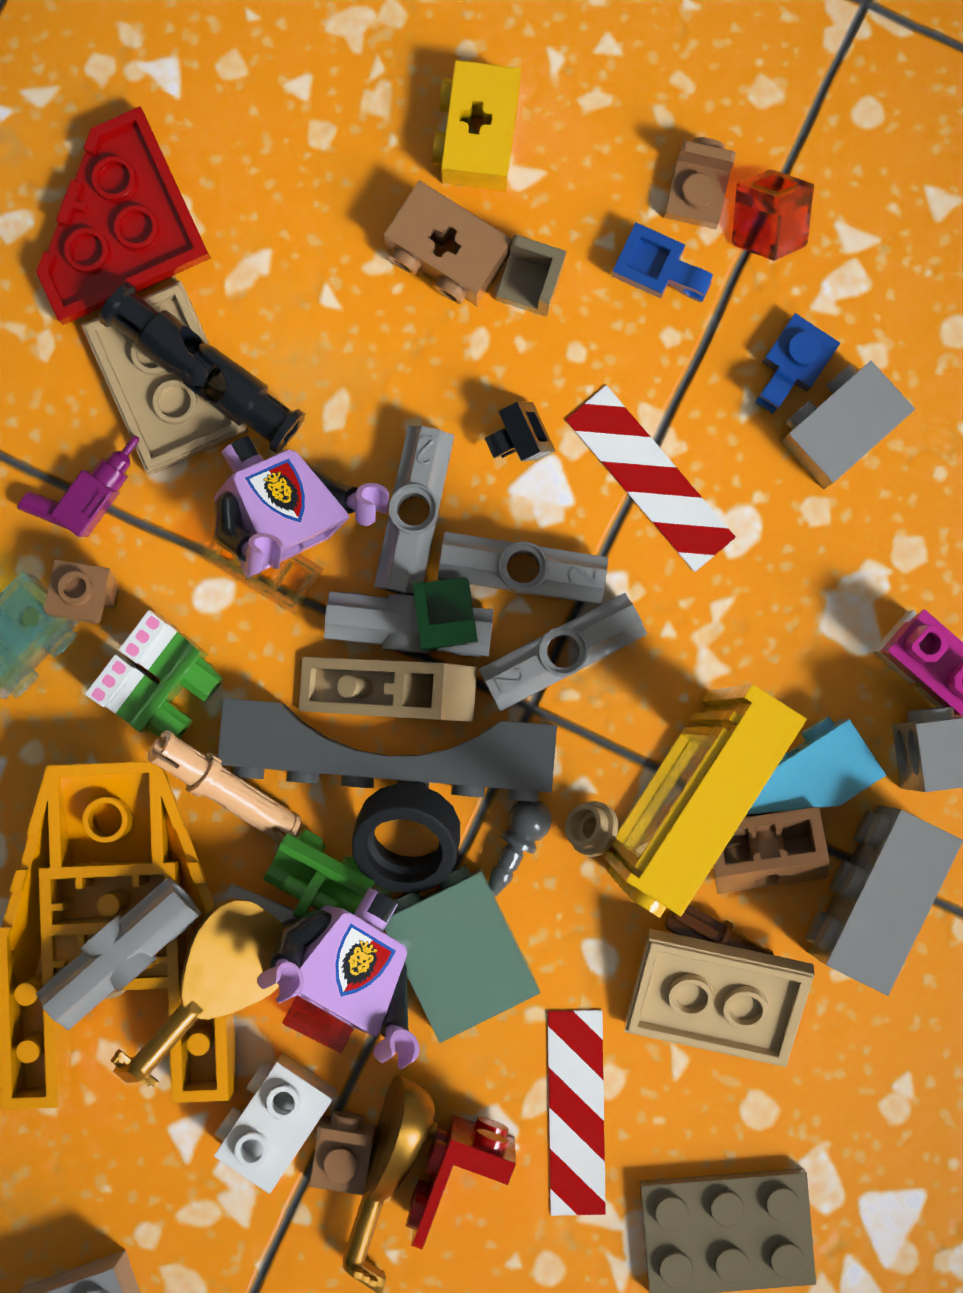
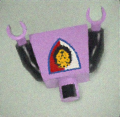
M245 436L232 442L221 452L234 474L227 479L214 496V539L219 546L238 558L247 578L259 574L270 567L279 569L280 562L328 540L350 518L348 514L355 512L356 521L360 525L368 526L375 522L376 510L382 514L388 512L389 493L384 486L377 483H367L357 488L334 480L305 462L295 451L286 450L264 460L251 438Z
M368 888L354 915L344 909L326 905L320 910H312L283 927L279 932L272 954L271 968L262 972L257 977L258 986L264 990L277 983L280 990L279 996L276 998L278 1003L298 995L354 1029L377 1037L380 1031L381 1035L385 1038L374 1048L373 1053L377 1061L381 1063L386 1062L394 1056L396 1051L399 1069H403L418 1057L420 1049L416 1037L409 1032L407 964L405 963L407 947L383 933L398 904L388 896Z

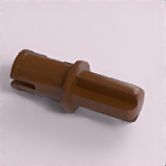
M688 905L681 917L671 910L667 915L665 927L674 934L773 955L772 950L764 948L734 931L733 923L725 920L721 923L691 905Z

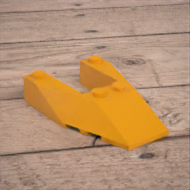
M149 761L46 766L26 833L28 838L19 868L15 870L9 891L11 896L2 926L0 927L1 1110L58 1108L72 1095L70 1029L66 1030L42 1008L41 1001L36 993L63 967L69 965L83 952L80 948L118 915L122 917L126 915L169 877L189 894L202 914L172 942L170 941L155 954L157 959L122 990L168 989L169 1017L181 1004V975L189 943L196 927L216 905L164 769ZM233 1013L209 1020L198 1019L170 1050L172 1103L229 1101L237 1089Z

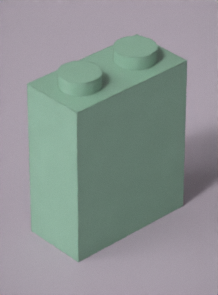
M467 865L452 870L448 878L439 884L441 888L423 897H420L418 892H411L395 898L394 901L398 905L384 929L389 937L407 947L405 959L407 977L440 1043L541 993L537 980L489 886L482 868L470 873Z

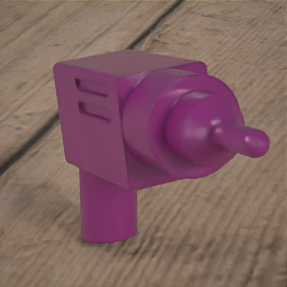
M136 435L132 436L122 451H113L107 459L101 457L92 471L82 470L59 502L29 491L21 499L17 509L66 528L78 537H88L120 494L119 489L129 477L125 473L131 465L129 454L139 442V437Z

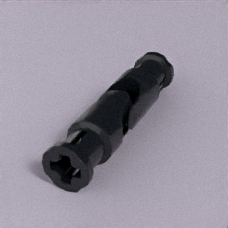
M125 282L120 285L106 301L99 315V322L105 327L113 325L137 343V351L167 372L177 375L188 388L235 424L240 426L245 423L269 441V449L277 454L282 451L295 436L305 419L303 411L300 409L292 411L268 393V385L217 348L205 344L200 336L167 310L161 312L156 310L136 295V288L131 283ZM222 373L226 381L225 391L214 389L208 383L213 377Z

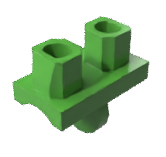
M306 829L302 830L295 837L288 833L286 834L263 880L300 900L293 912V915L298 918L307 914L310 907L320 910L326 905L344 909L354 915L367 889H372L375 881L366 877L359 870L353 856L345 857L341 863L324 854L323 851L326 846L323 843V839Z

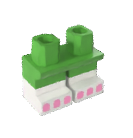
M148 610L119 648V651L127 657L115 654L85 695L100 706L106 707L117 714L140 733L151 731L153 734L161 737L162 732L169 730L176 737L181 738L191 725L193 719L174 706L172 701L181 689L185 687L203 702H207L222 684L224 678L205 660L208 653L159 613ZM135 663L140 664L153 675H155L157 678H159L160 682L153 678L151 675H149L147 672H145L143 669H141L139 666H137Z

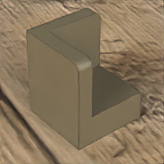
M514 235L510 245V255L496 295V301L547 317L564 268L567 251Z

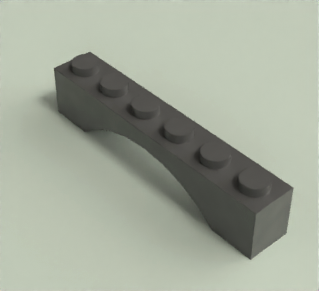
M223 698L218 757L222 760V765L232 766L231 772L239 778L264 779L265 769L287 771L286 781L319 784L321 773L342 775L341 786L374 788L375 778L397 780L396 784H417L429 788L430 782L452 784L451 795L484 797L485 787L507 789L506 799L539 802L540 792H552L557 725L500 721L481 735L450 749L422 755H384L357 750L328 738L302 721L285 703Z

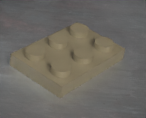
M804 1168L639 1181L649 1293H718L816 1285L808 1179Z

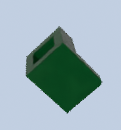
M461 577L424 582V580L412 581L422 651L476 644L478 642L470 585L467 578Z

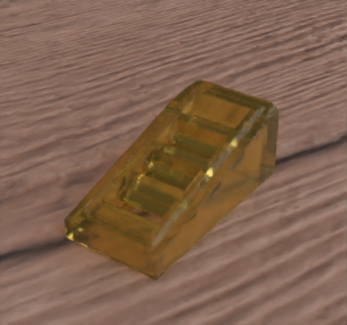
M214 531L198 555V558L293 615L297 613L323 570L322 567L301 554H297L280 562L279 569H275L267 584L258 580L263 571L247 578L243 570L239 568L240 563L237 557L231 555L227 561L220 556L224 548L216 543ZM294 564L301 571L286 596H284L277 589Z

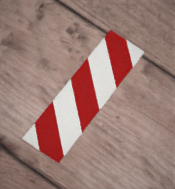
M607 385L565 419L694 572L736 538Z
M602 1010L548 1011L551 1216L606 1215Z

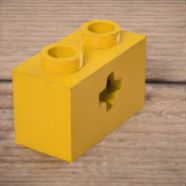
M455 60L453 79L443 78L439 111L449 112L446 132L436 131L432 164L442 166L443 184L507 191L521 68ZM472 118L483 119V125L480 128L479 134L469 133Z

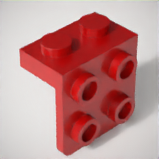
M453 1114L448 1130L441 1127L437 1128L436 1138L433 1144H431L427 1155L429 1160L425 1169V1173L431 1175L428 1182L418 1179L408 1207L409 1214L405 1227L413 1229L412 1247L420 1250L423 1249L453 1166L509 1185L516 1165L515 1137L507 1134L508 1128L505 1125L486 1117H477L476 1122Z

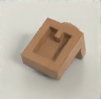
M697 137L693 139V142L682 141L675 164L664 218L716 230L736 152L725 149V145L722 142L711 138Z
M54 560L44 611L50 617L97 624L101 621L104 606L115 608L119 586L110 568Z
M333 1111L332 1117L322 1116L317 1127V1142L309 1187L363 1195L366 1188L376 1125L364 1123L365 1116L349 1111Z

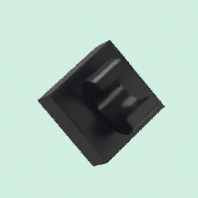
M517 401L499 410L498 412L506 428L485 438L493 458L499 456L505 458L517 452L521 461H537L555 452V448L533 402Z

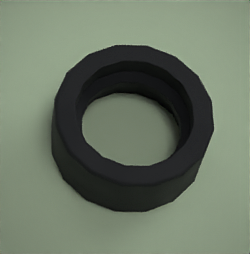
M398 783L380 788L365 800L358 814L352 836V855L359 870L366 877L375 881L374 884L393 892L417 893L433 889L448 878L456 863L460 843L461 822L453 805L440 793L422 785ZM395 819L412 820L431 830L437 836L439 846L427 855L419 857L401 856L387 850L379 843L374 831L383 822Z

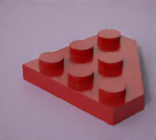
M141 106L90 129L83 147L85 154L75 180L71 179L55 220L58 223L48 250L43 252L37 267V276L57 320L62 325L103 308L109 297L125 282L135 286L136 292L211 259Z

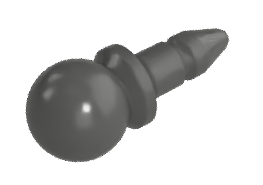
M518 801L509 812V829L502 831L500 835L508 844L502 849L497 859L498 864L493 867L490 874L489 886L495 897L511 882L513 872L517 870L524 857L523 852L526 851L534 854L537 849L535 842L544 838L550 830L552 823L551 813L548 807L541 801Z

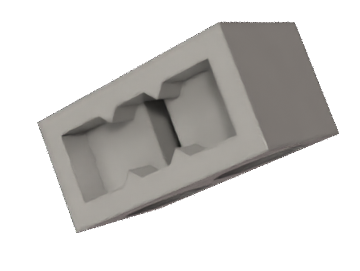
M954 707L907 711L908 722L892 724L901 789L932 792L963 788V717H955Z

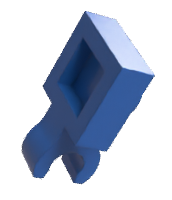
M636 222L612 271V277L660 299L667 286L670 285L681 294L701 303L711 285L713 274L680 260L685 244Z
M795 313L762 361V363L775 372L755 403L773 414L782 404L794 384L807 392L840 345V342Z

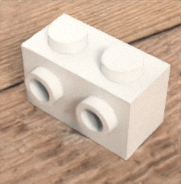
M283 1052L274 1066L265 1060L246 1087L254 1096L244 1111L241 1112L233 1106L214 1134L223 1141L214 1157L269 1194L332 1102L337 1090Z

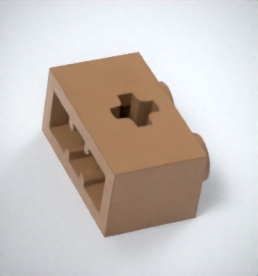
M420 180L383 235L385 247L390 251L388 258L396 266L412 275H416L418 270L422 271L437 281L434 288L449 300L462 304L464 299H466L475 306L478 305L509 257L512 242L510 237ZM449 240L454 241L455 254L446 251L442 257L436 256L435 242L444 246Z
M812 807L745 817L713 866L717 894L827 878L830 860L820 808Z

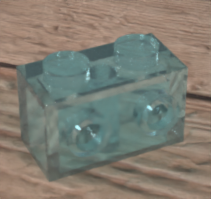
M21 571L0 593V698L7 699L10 694L15 698L23 694L38 678L39 674L34 669L48 654L55 658L74 641L77 634L72 629L80 622L48 616L44 611L48 587L35 575Z

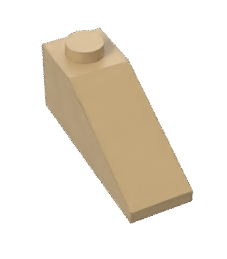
M302 657L299 711L473 722L477 667L430 662Z

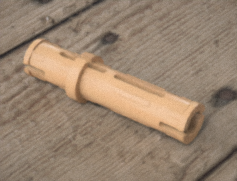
M169 730L161 733V739L166 741L165 744L158 738L152 744L148 752V761L184 782L187 786L185 788L186 791L194 796L204 795L272 838L279 845L285 837L282 834L283 832L295 836L301 823L300 815L290 811L224 768L221 764L222 760L213 753H201L176 737Z

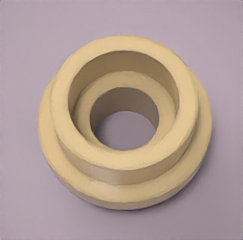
M591 801L576 806L566 820L565 832L567 839L574 849L581 854L590 857L602 855L613 845L618 833V819L615 811L609 805L599 801Z

